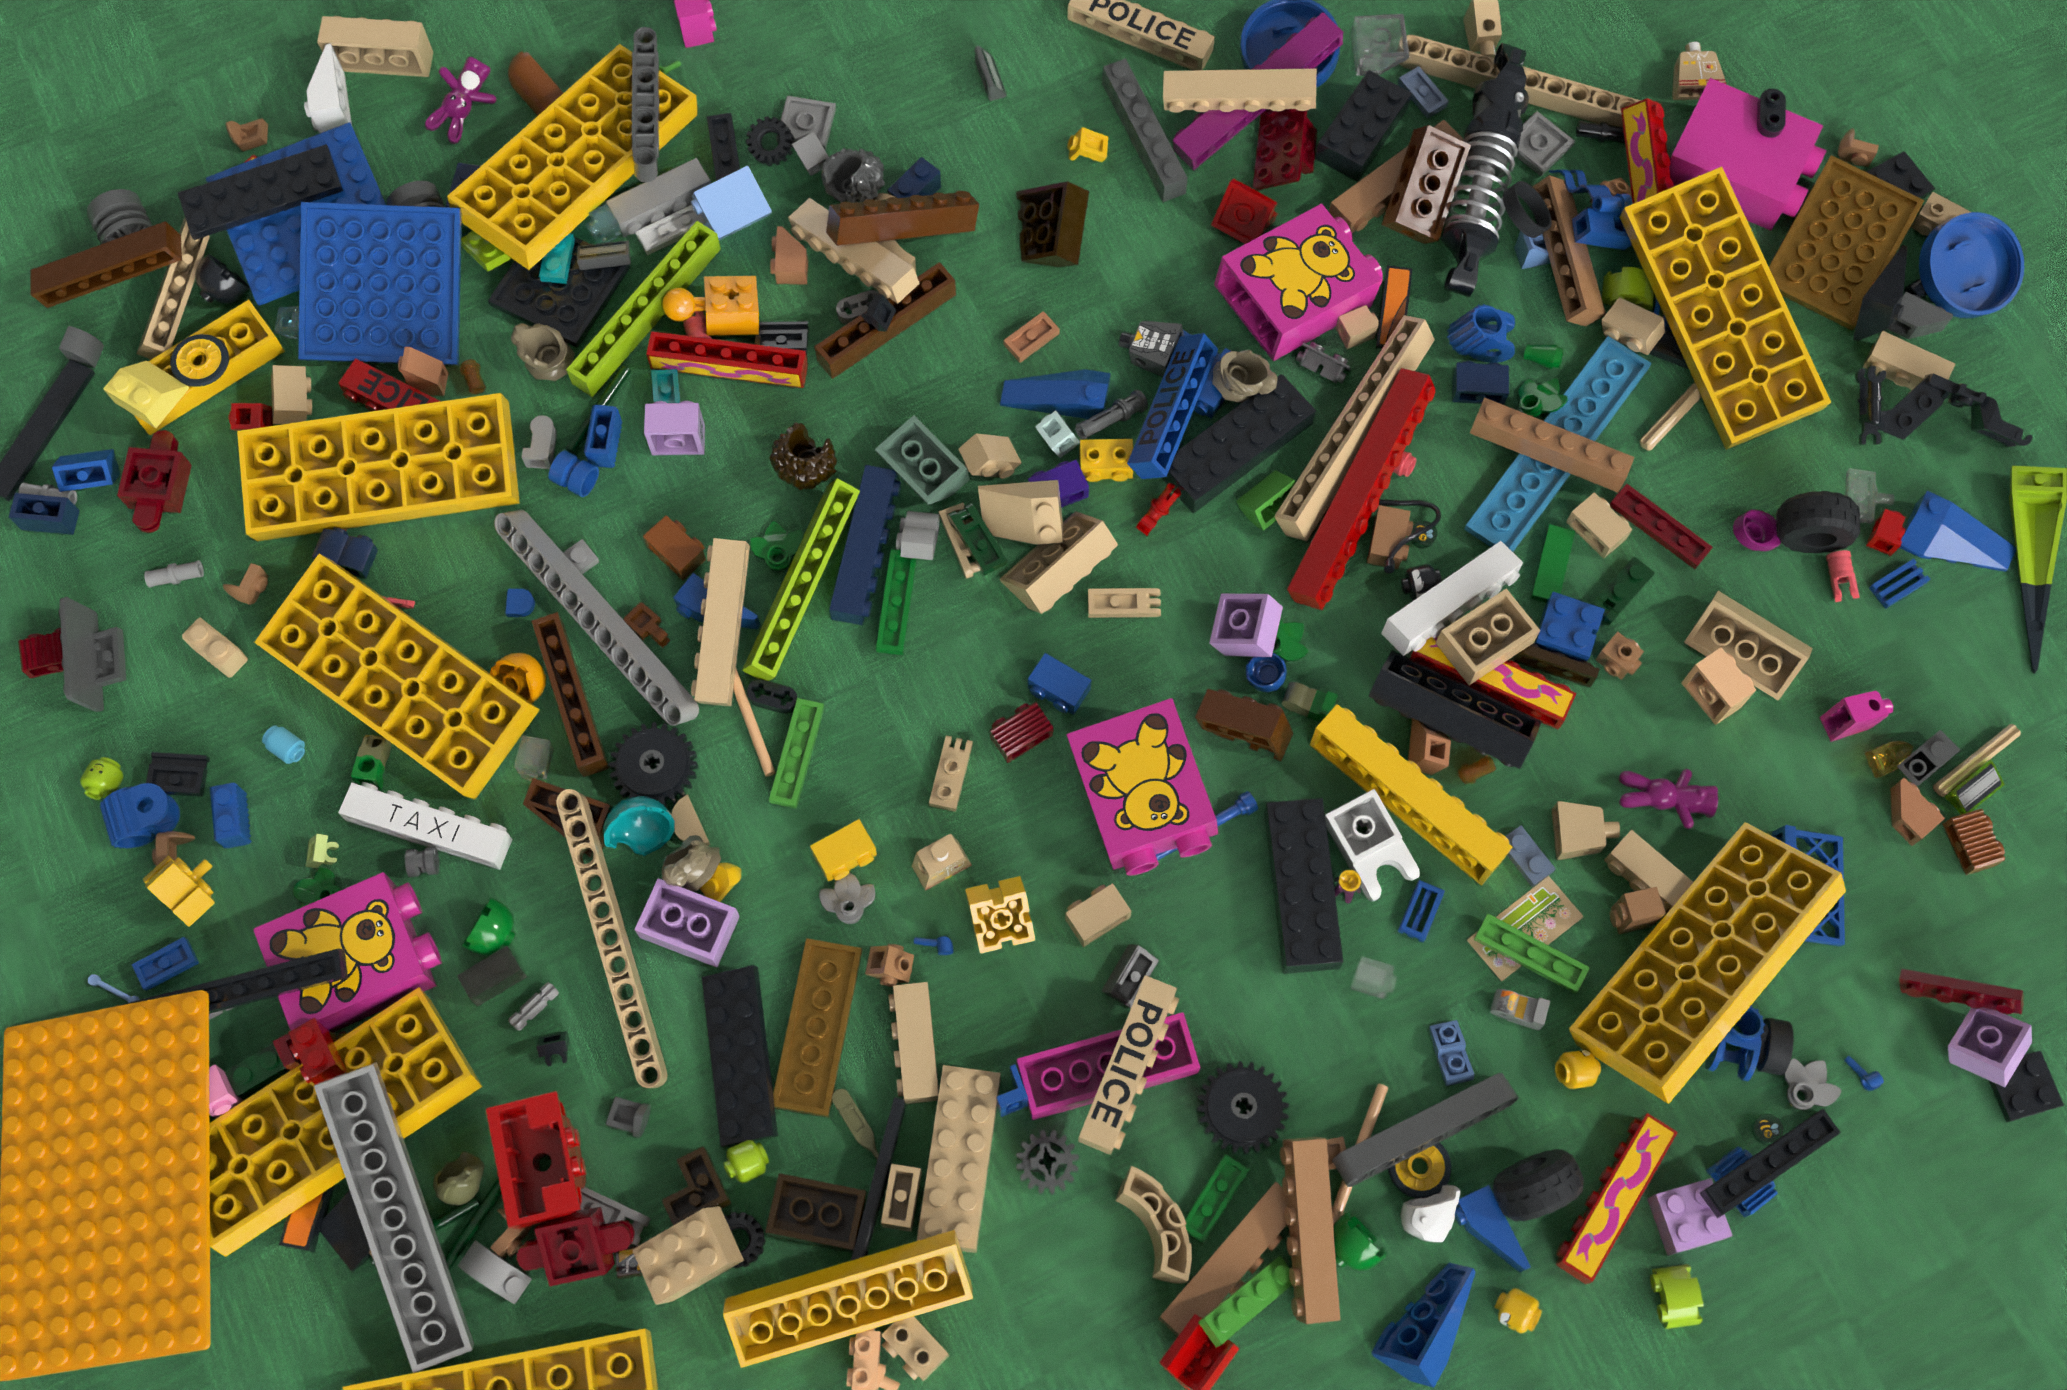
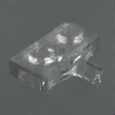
M1851 468L1846 472L1845 496L1851 497L1859 506L1861 523L1871 524L1874 521L1876 504L1892 506L1894 494L1878 492L1876 472Z

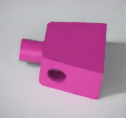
M1872 691L1843 698L1819 718L1832 742L1873 728L1885 719L1888 714L1893 712V704L1889 698L1882 699L1879 692Z

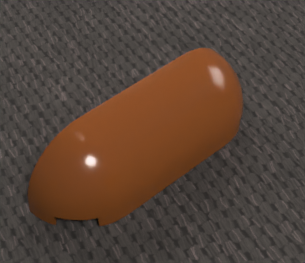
M521 51L512 58L508 67L509 82L538 116L558 99L563 92L528 52L523 53Z

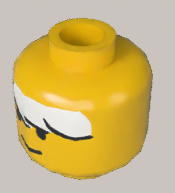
M1588 1050L1564 1052L1555 1064V1074L1558 1081L1568 1089L1593 1086L1601 1072L1599 1061Z
M1513 1288L1508 1294L1502 1292L1495 1304V1308L1499 1310L1498 1321L1521 1334L1527 1330L1532 1332L1542 1314V1310L1539 1309V1301L1517 1288Z

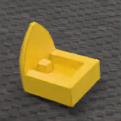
M727 862L719 863L712 878L700 890L706 897L721 902L734 885L740 881L742 875L741 868Z

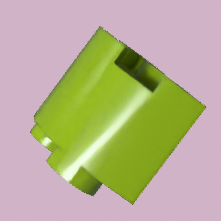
M1622 267V272L1614 274L1611 271L1607 272L1603 279V304L1613 306L1620 297L1641 308L1652 310L1654 291L1644 269Z
M1684 1264L1652 1269L1653 1274L1650 1275L1651 1287L1654 1292H1659L1661 1304L1657 1305V1315L1659 1321L1664 1323L1665 1329L1698 1325L1703 1320L1698 1311V1307H1703L1701 1289L1697 1277L1691 1278L1690 1265Z

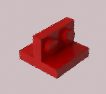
M1233 178L1226 189L1211 225L1247 244L1262 236L1265 229L1275 221L1278 213L1274 210L1278 202Z
M1196 1314L1190 1319L1159 1364L1186 1390H1210L1239 1348L1230 1340L1215 1347L1198 1323L1202 1318Z

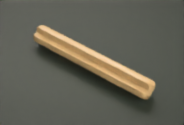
M1695 382L1639 440L1640 446L1647 451L1652 450L1702 397Z
M2009 724L1934 784V791L1939 796L1944 797L2021 734L2020 730L2014 724Z

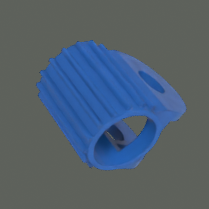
M1485 304L1482 306L1477 305L1449 325L1450 328L1447 330L1449 332L1447 336L1450 341L1449 344L1460 355H1469L1483 362L1498 363L1509 360L1515 354L1514 344L1506 340V333L1512 331L1515 327V318L1510 313L1497 310L1492 306ZM1493 321L1497 322V324L1495 325L1488 324L1489 322ZM1490 349H1498V350H1500V351L1492 352V351H1489V350H1490Z
M151 783L119 789L103 799V802H100L102 816L111 845L114 848L145 846L151 843L153 839H156V835L159 832L172 831L180 819V809L177 802L168 796L162 788Z
M1752 1004L1735 1024L1742 1030L1743 1034L1738 1033L1732 1027L1705 1060L1706 1070L1715 1071L1719 1062L1725 1060L1739 1065L1737 1077L1740 1080L1748 1082L1751 1079L1758 1063L1762 1043L1761 1035L1764 1033L1763 1027L1765 1026L1762 1019L1763 1016L1759 1014L1758 1009L1755 1010L1752 1007ZM1726 1043L1742 1047L1738 1051L1725 1050Z

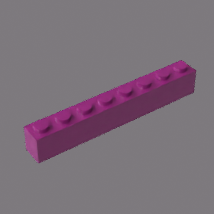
M1322 12L1318 17H1312L1306 23L1305 28L1298 34H1292L1284 46L1273 50L1265 62L1254 66L1251 70L1314 69L1343 44V31ZM1236 109L1231 112H1223L1221 110L1201 112L1194 118L1191 125L1186 129H1180L1175 134L1173 139L1174 152L1194 171L1266 109H1259L1254 112L1246 111L1245 109Z

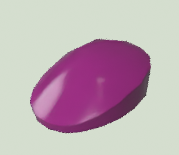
M1752 509L1740 515L1734 521L1733 531L1736 539L1743 546L1751 550L1769 551L1781 544L1780 539L1777 537L1776 519L1766 512Z

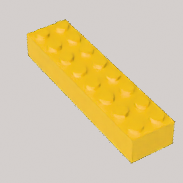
M1337 704L1316 727L1310 746L1366 792L1375 789L1382 803L1389 811L1482 886L1513 848L1509 844V840L1500 832L1495 833L1491 830L1481 816L1472 814L1464 808L1465 805L1459 798L1451 797L1443 791L1442 785L1437 780L1427 778L1421 773V769L1416 763L1411 760L1407 761L1400 756L1398 749L1394 745L1384 743L1377 737L1378 735L1373 728L1368 725L1364 726L1357 721L1352 711L1345 707L1341 708Z
M952 1230L725 1298L723 1316L740 1366L743 1368L973 1299L972 1283L956 1232Z

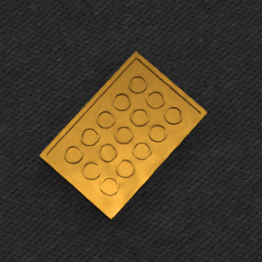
M1831 155L1769 266L1781 295L1853 331L1857 324L1863 297L1894 257L1924 200Z

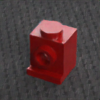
M231 403V411L229 413L230 429L241 431L273 426L272 406L262 403Z
M1885 509L1876 519L1866 546L1892 556L1901 546V539L1906 530L1902 525L1906 517L1900 512Z

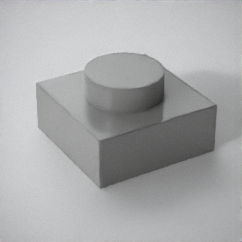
M583 539L563 552L582 574L599 563V559Z

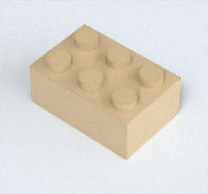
M1506 588L1441 630L1436 644L1467 684L1470 685L1533 644L1540 629Z
M720 1206L703 1208L632 1250L656 1305L673 1302L744 1261Z

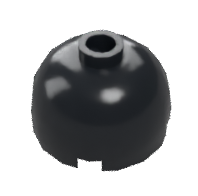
M208 254L196 268V283L202 289L199 294L210 303H213L215 300L221 304H231L241 299L250 286L236 272H231L226 268V264Z

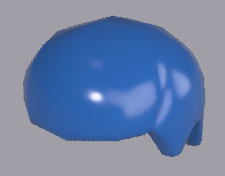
M1272 653V657H1253L1246 665V678L1249 684L1257 691L1266 693L1275 691L1283 685L1286 679V664L1275 653Z

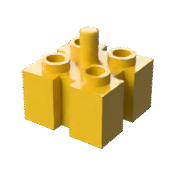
M168 855L143 878L146 887L188 927L215 903L211 896L214 892L201 878L213 867L206 859L191 871V868L181 858L177 857L174 860Z
M1020 876L998 881L999 887L990 890L987 884L965 889L980 954L1002 949L1001 942L1012 940L1013 946L1035 941L1026 891Z

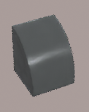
M68 326L59 346V349L68 360L71 359L91 368L96 367L104 348L102 342L96 337L72 326Z

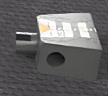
M1142 321L1139 323L1135 334L1121 333L1119 346L1129 349L1131 363L1134 366L1163 377L1179 338L1184 336L1182 324Z

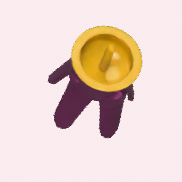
M1345 870L1334 879L1335 882L1339 881L1334 888L1335 897L1341 892H1345L1346 903L1349 904L1352 901L1356 891L1359 894L1361 893V878L1357 872Z

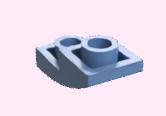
M1457 1020L1429 1026L1434 1051L1445 1085L1449 1086L1474 1080V1072L1465 1051L1466 1043Z

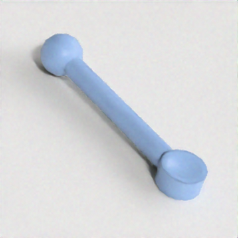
M92 974L88 978V983L91 986H100L128 1001V1003L139 1000L137 996H129L101 981V978L96 974Z

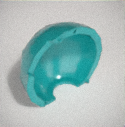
M645 796L632 797L619 802L611 809L603 825L604 844L606 847L616 849L617 843H624L634 853L643 856L660 849L670 840L675 831V820L668 809L659 801Z

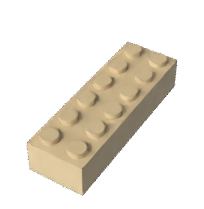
M943 1065L917 1241L955 1230L961 1251L977 1252L997 1110L996 1097L999 1096L1001 1073Z

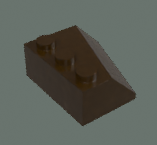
M1066 181L1016 191V199L1020 200L1021 209L1017 212L1018 220L1022 221V231L1019 234L1022 262L1060 268L1078 265L1088 206V190Z

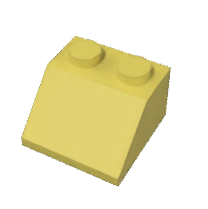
M143 361L120 368L103 389L115 404L157 428L188 391L189 387L150 362Z

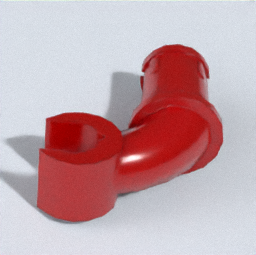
M1168 483L1158 498L1151 501L1149 511L1135 527L1146 537L1156 526L1157 521L1163 515H1168L1169 508L1181 496V490L1178 487L1170 495L1175 487L1174 484Z

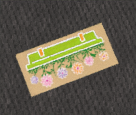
M1549 876L1496 916L1501 921L1547 945L1584 917ZM1476 933L1467 939L1468 943L1501 981L1522 966L1473 940Z

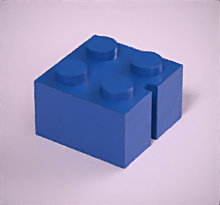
M1552 592L1546 602L1538 626L1540 632L1534 644L1549 652L1563 653L1567 658L1576 661H1587L1591 655L1597 636L1596 633L1605 609Z

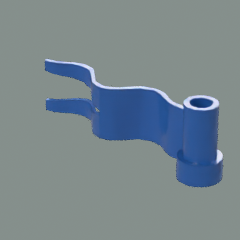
M1549 170V173L1563 174L1566 188L1570 193H1589L1593 199V210L1596 212H1614V214L1621 215L1625 207L1633 204L1629 194H1615V196H1612L1606 185H1587L1585 174L1581 170ZM1573 173L1577 176L1578 187L1575 186Z

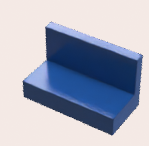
M1015 1064L1010 1066V1077L1015 1090L996 1097L997 1108L1001 1117L1028 1107V1096Z

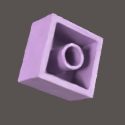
M656 401L653 404H645L644 434L652 455H704L705 424L699 403L691 401H681L680 403Z
M1221 593L1209 644L1224 656L1272 657L1283 607L1269 594Z
M1983 1007L1980 1009L1971 1008L1948 1045L1949 1063L2006 1087L2032 1043L2031 1025L1994 1009Z
M1711 1178L1661 1192L1647 1198L1668 1256L1718 1242L1732 1236L1725 1214L1717 1219L1699 1194L1713 1184Z

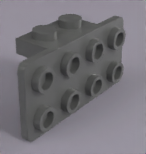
M68 597L61 598L59 601V617L61 619L60 640L63 651L64 694L68 700L92 711H103L102 687L126 680L123 630L114 627L99 632L98 616L94 610Z

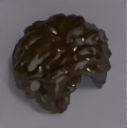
M794 423L787 429L785 434L781 433L779 438L773 442L772 453L769 459L774 471L777 472L779 479H782L787 484H792V486L797 487L799 490L814 489L836 473L835 465L837 464V459L834 456L835 450L831 439L827 438L822 447H816L815 441L809 437L808 430L802 423Z

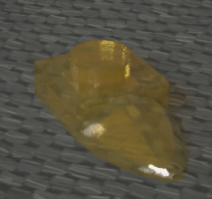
M1892 741L1865 752L1874 777H1882L1899 769L1897 766L1912 754L1913 746L1904 741Z

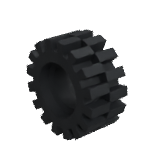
M767 116L764 117V121L759 118L756 120L758 123L756 126L753 123L750 126L752 131H747L746 135L749 137V139H746V144L749 146L748 150L763 165L765 163L768 166H772L773 163L776 166L781 165L780 161L786 162L788 160L786 156H791L793 153L791 148H794L792 145L794 143L792 141L794 136L786 124L781 120L779 121L776 117L770 119ZM767 133H776L779 136L778 146L773 150L763 149V137Z
M731 1212V1215H724L730 1230L743 1229L749 1235L747 1247L740 1251L744 1261L734 1266V1268L748 1267L750 1263H755L758 1260L760 1254L762 1255L764 1251L763 1246L766 1241L764 1238L765 1233L754 1217L743 1212Z

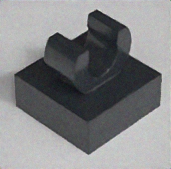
M875 294L872 301L866 304L868 307L866 314H862L861 317L866 323L872 324L878 331H887L896 309L884 295Z
M567 1031L538 1038L536 1046L538 1056H545V1063L548 1067L552 1066L551 1056L553 1054H559L562 1062H567V1051L570 1042Z

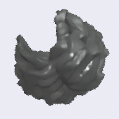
M843 148L841 151L826 158V161L822 164L821 176L825 192L839 202L854 203L864 202L867 199L873 200L874 197L878 196L877 193L881 187L885 185L883 180L884 165L878 157L873 155L872 151L868 152L864 149H859V151L855 149L853 151L852 149Z

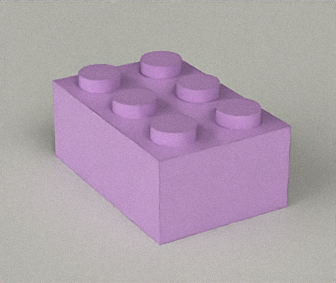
M658 878L635 927V932L641 939L717 968L740 916L737 909L679 886L668 885L664 880Z

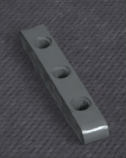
M641 27L635 31L634 51H632V154L635 177L641 182L655 180L658 175L659 54L656 32L649 27Z

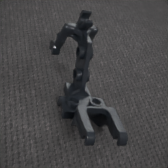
M1870 366L1866 372L1865 368H1861L1855 374V380L1859 384V399H1857V403H1859V423L1862 425V431L1859 435L1860 445H1866V436L1868 434L1874 437L1873 445L1880 444L1881 435L1878 430L1904 440L1933 414L1946 398L1949 399L1947 403L1958 408H1963V406L1971 407L1972 431L2000 442L2006 447L2025 446L2032 441V435H2026L2022 439V428L2002 420L1997 401L1994 398L1986 396L1987 394L1984 392H1976L1966 388V384H1957L1934 373L1928 374L1891 410L1881 411V401H1883V397H1881V382L1886 377V371H1879L1876 376V367Z

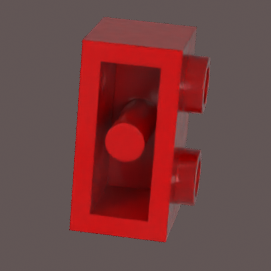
M315 1017L288 1032L293 1042L289 1045L290 1050L297 1060H301L303 1066L300 1068V1072L307 1083L313 1082L316 1085L319 1082L347 1073L329 1031Z

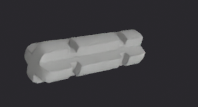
M547 982L540 988L541 992L539 994L536 992L519 1008L521 1010L519 1013L515 1012L509 1018V1023L516 1030L523 1029L528 1024L526 1022L528 1019L532 1020L548 1005L546 1003L548 1000L552 1001L559 994L558 990L551 983Z

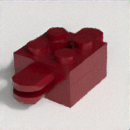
M159 430L153 434L149 449L128 448L117 496L129 509H134L132 522L145 533H151L159 529L163 512L181 513L192 467L183 453L177 451L179 446L178 440L171 432L166 430Z
M601 1207L578 1211L559 1219L540 1223L534 1229L537 1239L526 1241L520 1247L517 1253V1262L526 1271L544 1268L549 1287L605 1275L615 1264L613 1253L626 1250L634 1241L635 1230L626 1220L605 1224Z

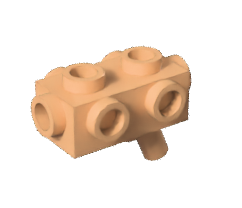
M875 1328L856 1333V1337H850L849 1355L854 1356L853 1368H848L846 1386L852 1387V1390H878L879 1387L884 1390H898L900 1383L885 1376L886 1365L879 1364L882 1333L875 1331Z

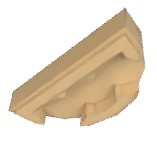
M687 794L678 800L672 809L671 815L675 820L674 833L682 842L689 836L698 835L702 838L704 844L710 845Z

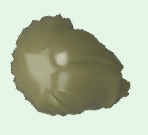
M463 1151L455 1161L447 1162L434 1177L433 1188L437 1198L451 1205L466 1204L473 1199L479 1190L485 1167L483 1161L479 1157Z

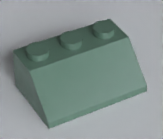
M915 415L875 448V451L928 505L951 497L970 480L967 468Z

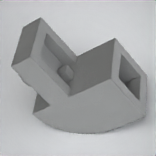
M476 1240L458 1264V1267L514 1305L532 1280L528 1275Z

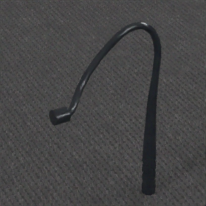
M1379 499V505L1424 506L1431 508L1436 513L1433 522L1407 536L1393 548L1388 559L1384 561V571L1390 574L1395 571V561L1393 558L1406 543L1431 530L1439 523L1441 511L1434 504L1421 500Z

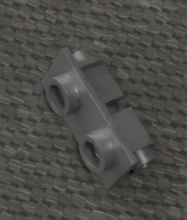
M1303 342L1302 345L1306 351L1305 353L1299 352L1296 358L1300 362L1299 365L1316 373L1321 364L1324 366L1320 373L1321 376L1334 383L1339 382L1342 384L1347 375L1343 373L1344 369L1351 370L1350 366L1347 365L1348 360L1335 353L1333 357L1323 353L1325 348L1314 342H1311L1310 345Z

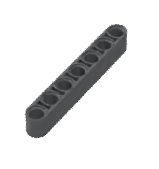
M1498 1073L1336 1155L1332 1162L1346 1186L1352 1187L1510 1107L1519 1097L1504 1074Z

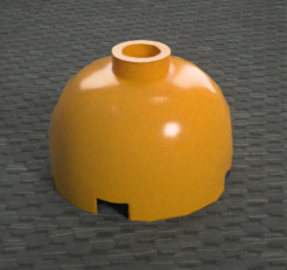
M526 653L508 654L498 660L490 670L491 675L530 703L535 702L542 695L546 686V675L543 667L535 658Z

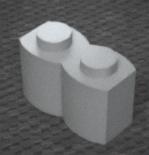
M907 511L906 518L901 517L900 533L897 534L896 549H901L900 557L933 560L939 533L940 514Z

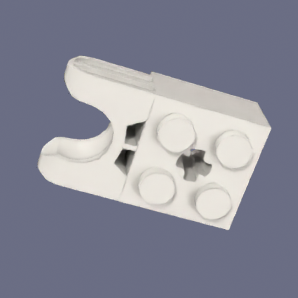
M1375 789L1325 815L1327 830L1350 870L1359 874L1361 878L1360 887L1366 898L1371 902L1379 899L1382 891L1376 877L1377 868L1380 866L1391 865L1395 867L1406 880L1412 881L1419 877V868ZM1357 824L1368 828L1365 834L1359 833L1356 830Z

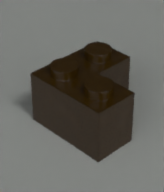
M704 1146L677 1159L688 1187L662 1199L673 1226L703 1208L720 1206L723 1209L732 1204L712 1159Z

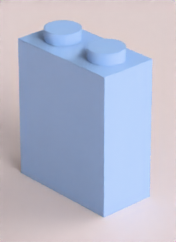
M749 166L695 191L692 195L691 205L695 213L702 215L705 221L703 225L717 233L719 241L768 217L772 212Z

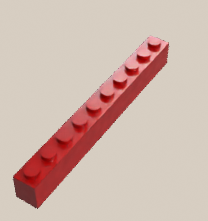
M1404 368L1400 369L1287 588L1294 602L1323 610L1325 604L1331 600L1333 589L1337 581L1342 578L1349 557L1354 555L1356 544L1361 534L1365 533L1372 512L1377 510L1379 499L1383 491L1388 488L1395 467L1400 465L1402 454L1406 446L1411 443L1417 424L1423 420L1424 411L1428 403L1435 396V387L1430 375Z

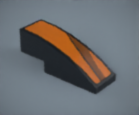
M1389 265L1386 267L1376 348L1378 349L1384 347L1404 315L1407 316L1413 268Z
M335 1185L288 1215L279 1243L280 1246L315 1252L322 1220L327 1216Z

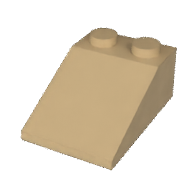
M1058 480L978 486L982 519L992 536L1031 544L1063 543V518Z

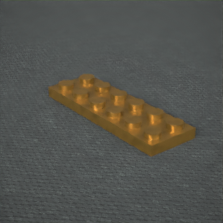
M806 938L773 1093L776 1109L829 1118L832 1095L834 1093L863 951L862 948Z

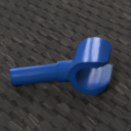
M942 936L937 939L914 938V944L937 947L938 955H951L954 952L953 942L948 937Z
M1850 1056L1844 1060L1858 1074L1865 1090L1872 1091L1884 1083L1878 1071L1867 1074Z

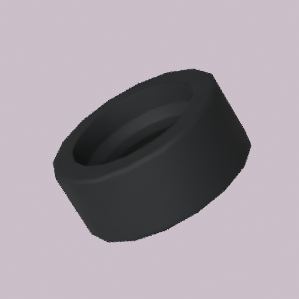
M1765 1018L1763 1021L1765 1023L1763 1027L1764 1033L1761 1035L1762 1043L1756 1068L1759 1072L1784 1075L1789 1067L1793 1052V1026L1789 1021Z

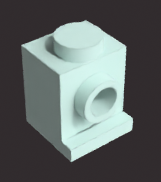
M1057 411L1045 416L1035 426L1059 458L1063 457L1080 443L1079 439Z

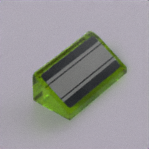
M1989 760L1945 797L1962 815L1972 812L2005 784L1992 760Z

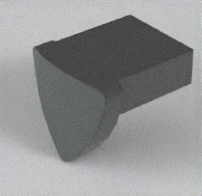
M615 1097L606 1125L633 1133V1137L640 1138L648 1123L651 1104H640Z

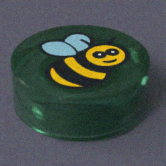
M1416 522L1413 525L1412 533L1427 526L1431 522ZM1436 527L1411 540L1412 544L1422 549L1431 547L1437 538Z
M1761 1115L1752 1123V1134L1762 1144L1769 1145L1783 1135V1125L1774 1115Z

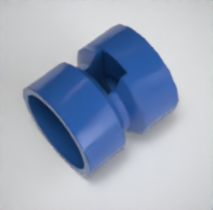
M564 450L554 459L548 478L559 486H567L568 490L574 494L585 497L595 486L599 476V469L585 460L580 462L576 455Z

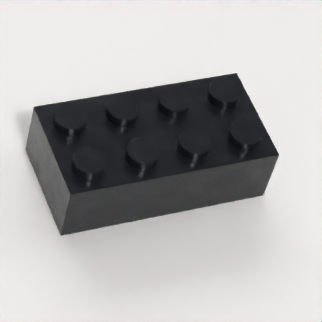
M1368 70L1318 142L1315 159L1359 182L1406 113L1412 93Z

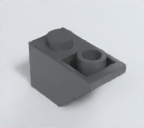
M1905 292L1901 301V305H1904L1903 313L1899 320L1893 321L1888 330L1907 339H1912L1943 331L1952 319L1953 314L1947 312L1942 307L1934 306L1922 300L1917 295Z
M1939 730L1897 767L1912 783L1919 786L1957 754L1960 749Z

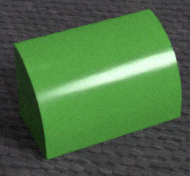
M1275 470L1236 502L1244 515L1256 527L1264 531L1276 521L1275 514L1296 482L1294 479Z

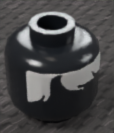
M1430 564L1408 568L1405 578L1401 579L1404 595L1409 594L1413 601L1442 582L1439 569H1434Z

